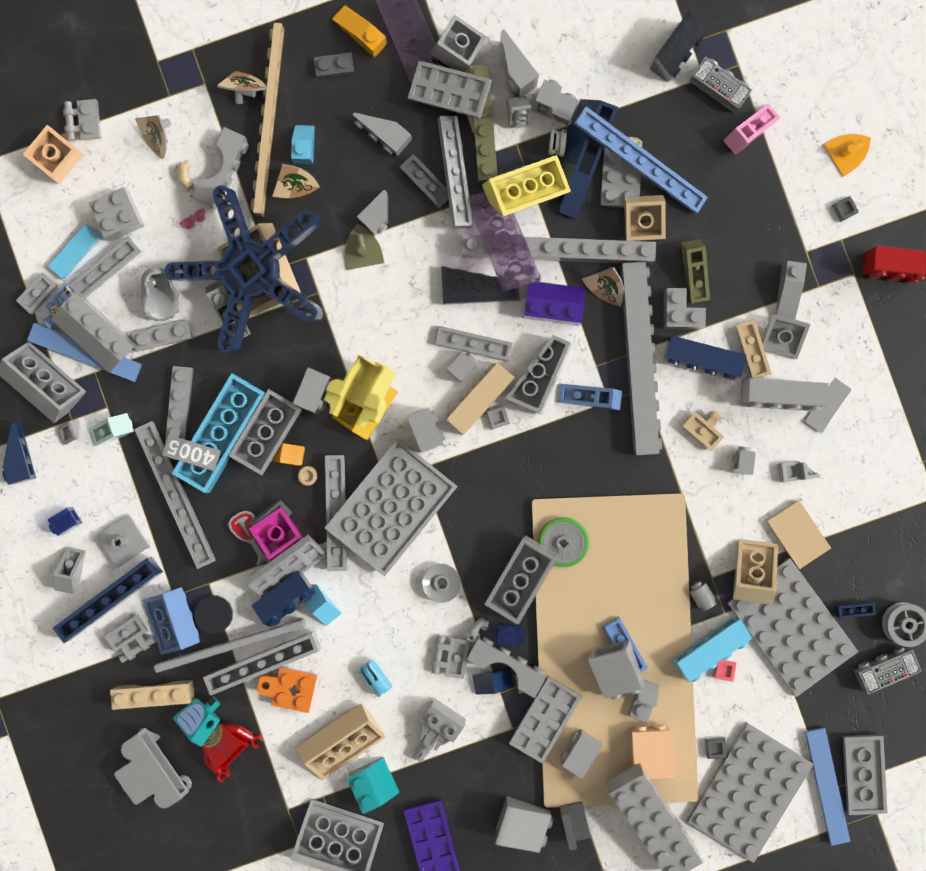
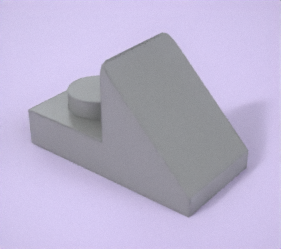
M643 679V689L635 694L629 717L648 723L653 706L656 707L659 685Z

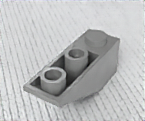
M527 97L508 98L506 107L509 126H514V128L524 127L525 124H528L531 105Z
M355 112L353 114L354 124L361 130L366 129L369 132V137L376 143L378 141L384 145L383 149L390 155L395 154L398 156L412 140L411 134L397 122Z
M218 280L205 287L207 297L223 323L231 293L225 287L222 280ZM233 321L232 329L235 330L237 328L236 321ZM247 325L243 338L251 334Z

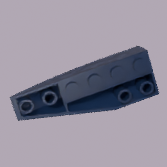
M580 99L567 134L563 172L571 192L560 196L558 213L577 219L604 147L574 125L583 109L588 107L612 125L618 106L601 100Z

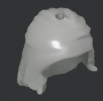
M160 267L149 268L141 277V299L144 315L148 316L150 320L155 321L172 319L179 312V294L173 286L172 280L165 276V269Z

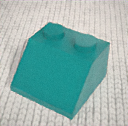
M384 757L348 774L347 780L363 814L380 807L399 793V789Z

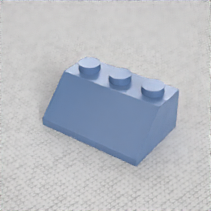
M182 587L143 600L161 655L182 650L200 642L199 634L195 628L192 613L189 610Z

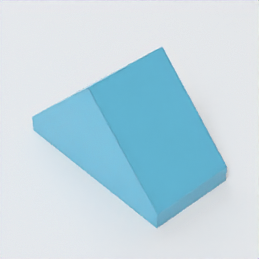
M316 584L313 587L316 593L305 603L311 613L327 626L341 612Z

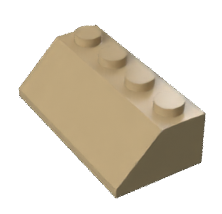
M361 703L309 739H306L297 748L303 763L319 778L324 780L386 738L372 714Z

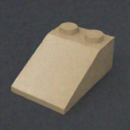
M739 539L733 599L773 604L776 594L778 544Z

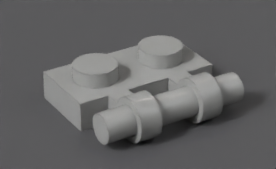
M96 99L77 101V109H72V102H64L63 116L66 119L64 129L68 141H75V134L80 133L81 140L102 139L98 101ZM73 117H78L79 126H74Z
M139 615L134 616L104 636L114 652L122 649L124 654L119 656L122 663L128 659L132 660L136 657V654L142 650L146 651L150 648L151 644L156 642L152 635L146 639L143 637L142 634L147 632L148 629ZM136 639L138 644L130 648L128 643Z
M438 635L437 642L434 643V659L431 661L433 666L432 673L439 674L440 667L446 668L445 676L464 679L470 642L467 639L451 637L450 644L444 643L445 635ZM443 650L449 651L447 661L441 660Z

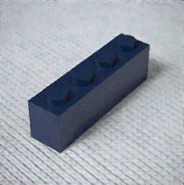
M672 335L668 339L663 359L668 360L670 365L679 366L680 363L687 365L686 368L689 370L697 371L699 368L705 370V374L716 376V373L724 375V379L734 381L735 378L742 376L747 355Z

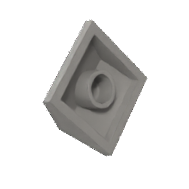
M772 314L762 339L764 350L798 359L811 324Z

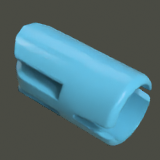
M374 659L358 669V672L377 697H381L382 694H385L393 687Z

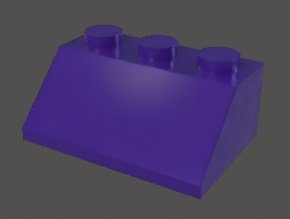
M528 280L523 318L580 326L584 311L585 288Z

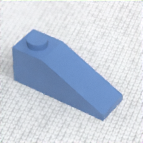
M561 384L558 403L620 410L622 391L612 388Z

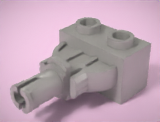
M434 698L422 717V732L418 736V739L422 740V742L412 754L413 758L416 760L419 756L418 762H423L434 745V750L437 751L441 745H445L449 741L453 743L463 730L466 719Z

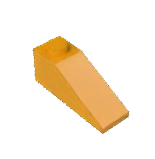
M346 5L332 18L340 28L374 58L387 45L385 35Z

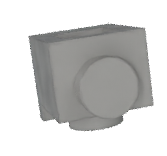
M739 446L732 458V464L735 467L730 469V472L753 475L756 452L750 451V447Z

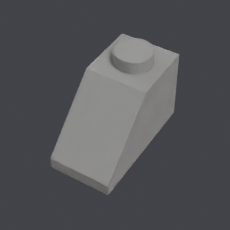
M385 190L357 216L358 220L374 236L377 233L379 235L382 234L388 227L386 225L388 223V194Z
M66 547L53 574L55 591L74 594L81 578L86 554L85 550Z

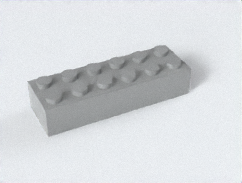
M641 763L634 765L607 781L609 794L661 871H690L703 863L699 850Z

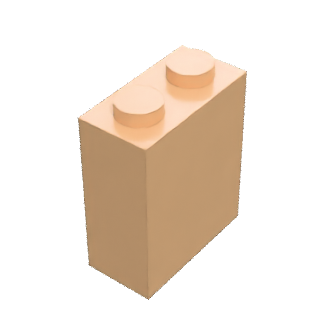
M656 724L651 728H647L646 725H636L635 728H630L632 767L641 763L651 779L674 778L672 733L670 728L666 727L665 724Z

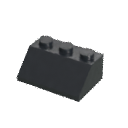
M688 10L658 52L650 67L651 71L669 82L671 77L674 79L681 71V68H679L681 63H687L693 54L690 52L693 47L697 48L703 40L701 35L704 29L690 10Z

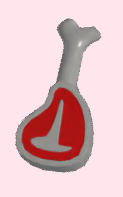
M250 511L239 512L229 521L231 532L238 539L252 545L258 555L257 565L269 562L270 560L249 529L252 527L250 522L256 518L255 515Z

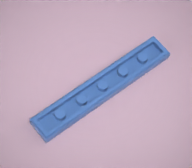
M37 323L33 324L27 341L107 371L70 336ZM124 358L111 373L136 382L142 364Z
M820 727L806 730L805 735L811 762L814 764L813 771L829 843L833 846L850 842L826 729Z

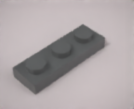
M414 154L400 166V169L439 209L449 201L447 188Z

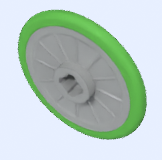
M561 517L551 520L543 527L539 536L540 544L559 555L554 563L555 566H574L584 559L589 549L587 531L578 521L571 518ZM562 539L568 542L565 546L560 543Z

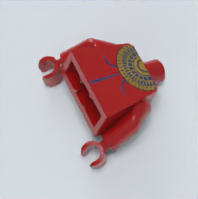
M231 723L227 725L219 724L202 746L204 764L214 774H218L217 779L219 782H223L224 777L221 774H225L229 778L230 771L226 767L249 745L247 741L250 740L252 746L258 748L259 745L254 743V740L260 739L263 741V738L259 734L253 736L252 732L239 725Z

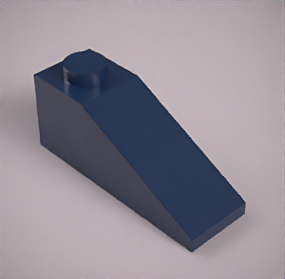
M13 423L10 427L3 462L4 471L2 472L3 478L8 485L36 479L22 423Z

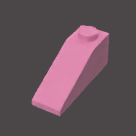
M767 104L735 128L723 141L736 155L778 121L780 117Z

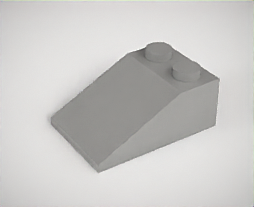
M503 29L500 35V48L508 85L507 89L513 97H522L537 87L539 74L505 29Z

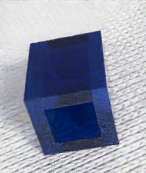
M68 507L47 519L49 529L57 536L64 535L82 524L73 507Z
M498 623L497 645L520 647V642L524 643L525 631H522L520 625Z

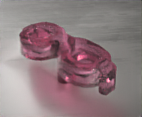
M201 208L194 215L191 214L190 217L185 218L179 224L182 228L192 229L195 221L202 222L205 220L206 211L204 208Z

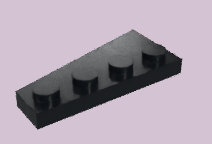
M441 266L443 305L520 301L519 281Z

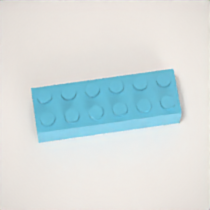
M231 373L191 442L221 451L215 471L179 461L172 474L200 491L210 493L231 458L229 456L230 452L266 392Z

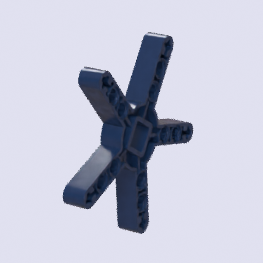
M217 186L213 191V198L230 245L223 253L221 261L172 262L166 265L164 273L168 279L176 281L222 280L225 287L231 292L217 345L219 350L224 353H235L240 349L253 300L266 294L304 321H320L323 317L322 309L279 278V259L320 226V217L314 212L304 210L264 243L256 242L251 239L235 191L226 186ZM233 209L234 214L232 218H229V211ZM239 228L240 234L236 237L235 230ZM294 228H296L297 235L295 237H292L291 232ZM281 240L282 247L278 250L276 244ZM252 258L261 271L250 280H247L239 268ZM214 266L215 273L211 275L210 270ZM196 267L197 273L193 276L192 270ZM183 270V273H175V271ZM282 286L284 292L281 296H279L278 289ZM297 297L299 305L294 307L293 300ZM239 302L242 303L241 311L237 310V304ZM306 308L308 310H313L312 313L314 314V316L311 317V313L304 309ZM233 321H236L237 328L235 330L232 329Z

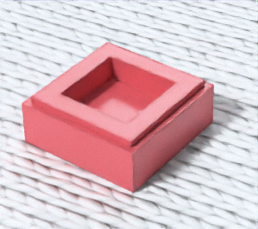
M722 659L717 663L713 677L733 682L737 663Z

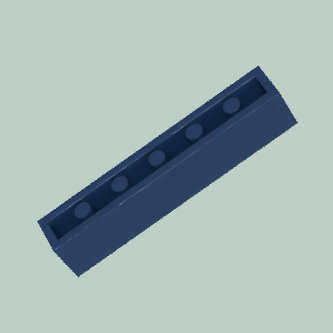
M153 557L146 558L54 626L53 630L63 643L71 641L163 573L162 569Z

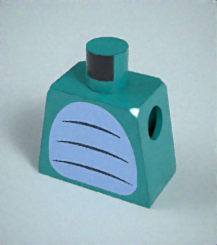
M213 696L206 703L196 698L177 713L173 719L190 741L202 747L220 721L214 711L221 703Z

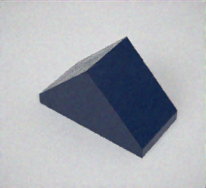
M509 667L472 675L476 695L497 694L513 687Z

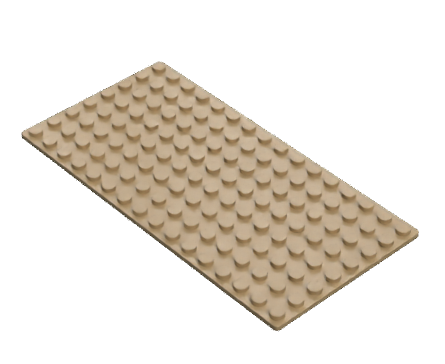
M679 493L534 499L532 501L533 540L539 543V536L543 527L551 520L561 517L578 521L585 528L589 537V549L584 559L570 567L553 565L536 594L538 666L545 671L546 678L550 676L582 695V698L542 764L544 805L546 807H560L577 802H583V806L617 805L609 794L607 781L632 767L630 728H635L636 725H646L647 728H651L656 724H665L671 730L674 778L651 780L667 803L696 802L698 800L693 682L684 680L672 662V659L692 646L685 495ZM565 539L560 541L563 546L568 543ZM617 617L621 618L648 669L641 672L642 679L659 685L656 707L653 706L648 723L629 717L635 694L625 693L617 699L604 698L588 661L593 649L612 644L603 625ZM581 729L600 740L603 745L583 779L562 767V760L560 759L564 750L570 748L572 744L570 741L576 732L579 733Z

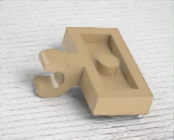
M715 411L707 421L698 413L693 412L682 425L683 428L710 451L724 438L713 427L722 417Z

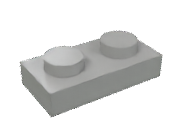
M41 273L16 301L30 314H33L58 286L48 276Z

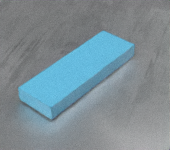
M85 223L48 267L59 277L65 279L99 241L101 236Z

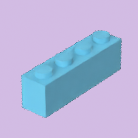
M733 617L672 659V662L684 680L695 682L701 678L702 673L714 669L722 659L730 658L733 655L732 652L747 646L748 641L752 637L742 621Z

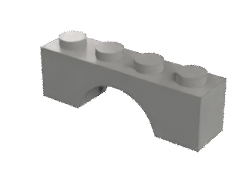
M226 127L223 128L216 143L223 154L221 170L214 177L199 179L192 194L196 201L214 209H217L213 198L214 189L220 185L230 187L233 172L238 170L241 155L246 153L249 145L245 136Z
M486 637L483 639L478 638L467 660L483 669L493 663L509 665L517 674L518 689L535 698L546 679L545 671L536 665L534 667L527 665L528 661L520 656H517V658L510 655L511 651L502 646L500 649L493 645L494 642Z

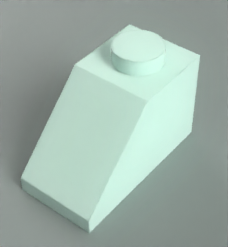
M127 413L107 418L89 428L96 446L133 432L132 421Z

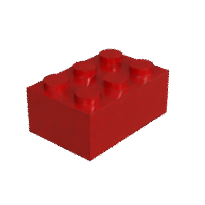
M876 246L864 252L862 275H868L869 279L886 277L888 281L905 279L907 283L924 281L926 278V251Z

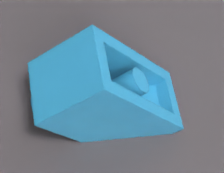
M295 125L291 159L294 164L313 165L314 126Z

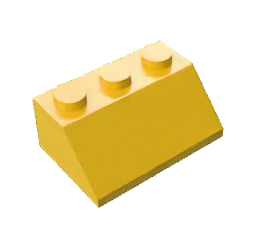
M389 387L384 398L386 402L384 413L398 393L392 387ZM345 400L338 417L332 416L339 423L368 440L378 424L370 422L365 428L357 425L364 408Z

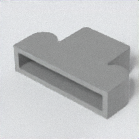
M146 728L132 736L122 745V755L131 761L122 766L114 775L121 784L123 791L127 793L135 805L154 794L155 803L161 808H168L189 792Z

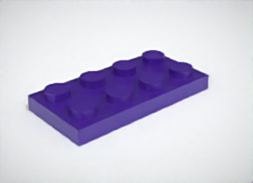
M442 799L405 808L404 813L419 870L460 871Z

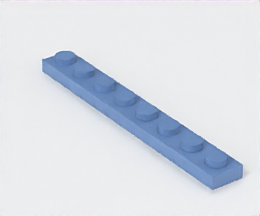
M585 107L575 121L574 125L694 214L699 212L708 198L706 195L591 109Z

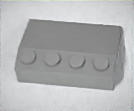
M311 799L291 860L322 871H369L384 823Z

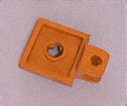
M279 667L278 676L272 673H265L259 676L257 692L261 695L272 697L271 706L309 713L317 674ZM268 682L269 685L264 686L263 683ZM293 685H297V689L300 690L295 695L289 691V688H292Z

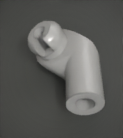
M479 618L470 627L466 637L467 640L474 642L480 629L487 630L489 621Z

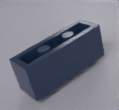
M297 570L251 606L261 622L271 627L279 624L284 616L293 613L301 603L309 601L316 592L305 575Z

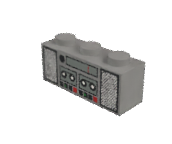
M707 57L703 59L689 80L733 113L738 111L752 91L748 83L743 80L739 81L731 71L722 69L714 59H708Z
M904 646L898 647L889 655L882 654L877 656L875 661L859 664L858 668L854 669V673L862 691L870 694L922 672L913 650Z

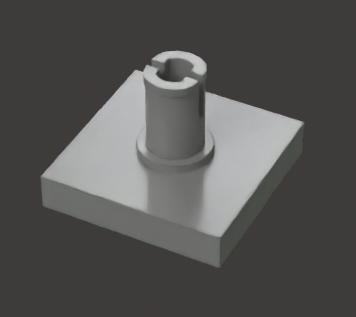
M127 515L96 536L116 568H119L151 547L131 515Z

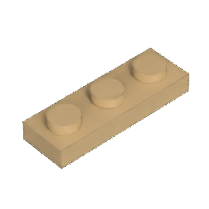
M755 319L735 325L743 352L747 355L746 361L751 378L771 375V369Z

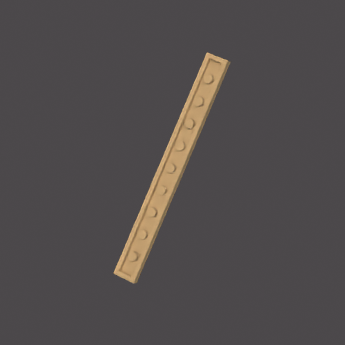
M274 23L269 35L272 45L271 48H268L267 53L270 63L265 71V77L268 81L267 89L263 90V96L266 97L265 104H262L261 115L264 118L263 123H260L259 134L262 136L261 142H258L257 153L259 154V161L255 163L257 180L253 182L255 199L251 200V210L259 217H264L284 37L282 23Z

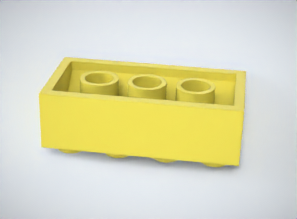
M557 155L491 178L482 184L488 202L502 217L571 192Z

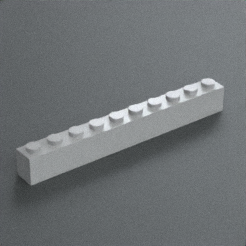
M463 234V258L619 264L646 262V265H652L655 262L656 242Z
M646 262L622 263L620 271L624 287L623 312L634 455L660 454L659 450H662V439L658 438V431L661 430L660 419H657L659 400H656L655 392H658V383L654 381V373L657 372L656 362H653L652 354H655V344L651 343V335H654V326L650 324L652 305H649L648 297H651V287L647 286V278L650 277L649 267H646Z

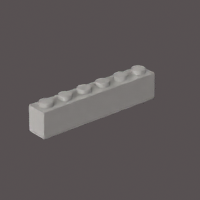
M311 631L208 673L203 679L211 696L319 652L321 646L315 631Z

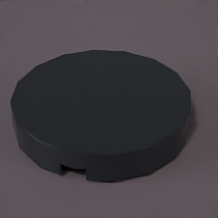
M210 595L203 598L195 608L194 618L196 624L202 631L209 634H217L224 631L233 620L231 603L219 595Z

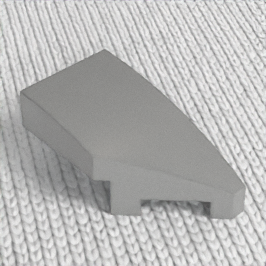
M793 461L778 464L781 482L820 478V475L811 470L805 462Z

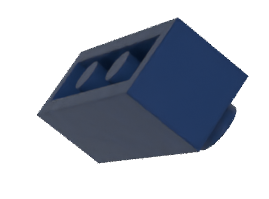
M874 602L835 605L836 617L838 618L876 615Z

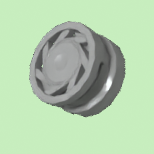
M551 128L549 156L558 154V156L564 157L566 129L557 131L556 128ZM554 135H556L554 141V150H552Z

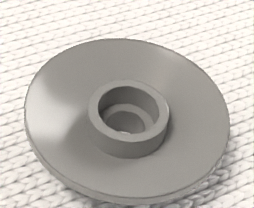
M437 564L426 571L422 586L428 598L435 602L444 603L457 596L461 587V580L458 572L453 567L446 564ZM440 579L445 580L444 586L438 584Z

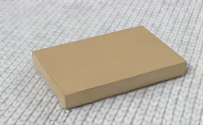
M800 500L795 501L766 521L798 569H801L831 549Z

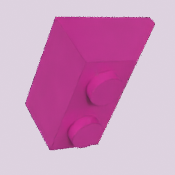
M282 507L249 528L270 561L303 538Z

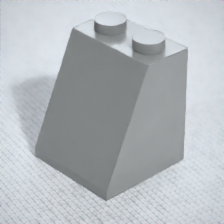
M630 640L592 650L588 661L605 699H617L625 693L630 695L637 694L643 689L644 682Z
M506 796L495 830V843L500 846L540 853L541 847H545L547 842V836L545 835L547 828L550 829L553 823L550 810Z

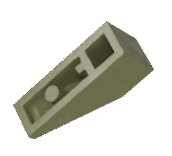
M700 239L681 242L682 260L690 302L697 303L710 300L706 246Z

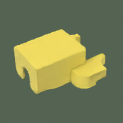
M358 355L356 361L349 369L345 380H333L326 389L328 392L324 401L330 404V414L338 417L345 400L364 408L357 425L365 428L370 422L379 423L386 409L384 398L396 373L379 362L373 363L366 357Z

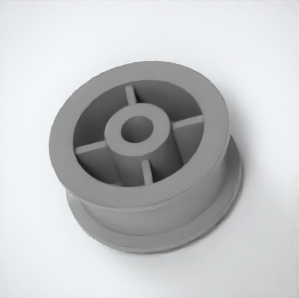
M907 602L895 603L885 611L882 617L883 632L894 643L905 647L917 646L926 639V612L921 607Z

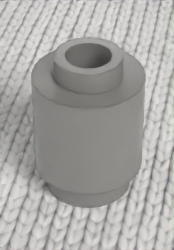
M698 581L691 586L692 589L689 593L699 608L706 611L716 605V598L706 582L701 583V581Z

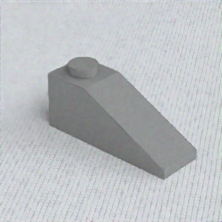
M787 261L782 264L776 307L777 315L796 319L805 282L807 263Z

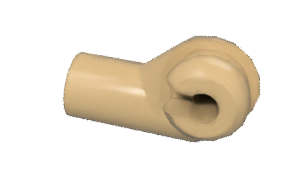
M184 161L177 165V179L189 191L194 187V184L187 177V171H190L191 165L189 162Z

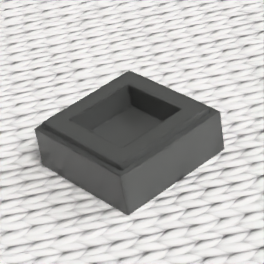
M851 196L832 205L840 222L859 213Z
M725 737L705 738L707 759L727 758Z

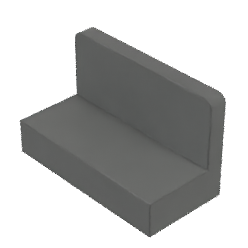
M583 802L560 806L569 850L577 849L576 841L590 838Z

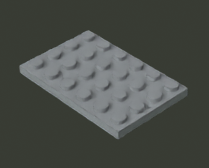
M397 438L325 526V529L385 577L458 486Z
M787 558L777 566L776 594L772 605L735 600L733 598L727 602L796 697L858 652L790 558Z
M746 722L728 751L727 758H724L687 821L754 863L814 764Z

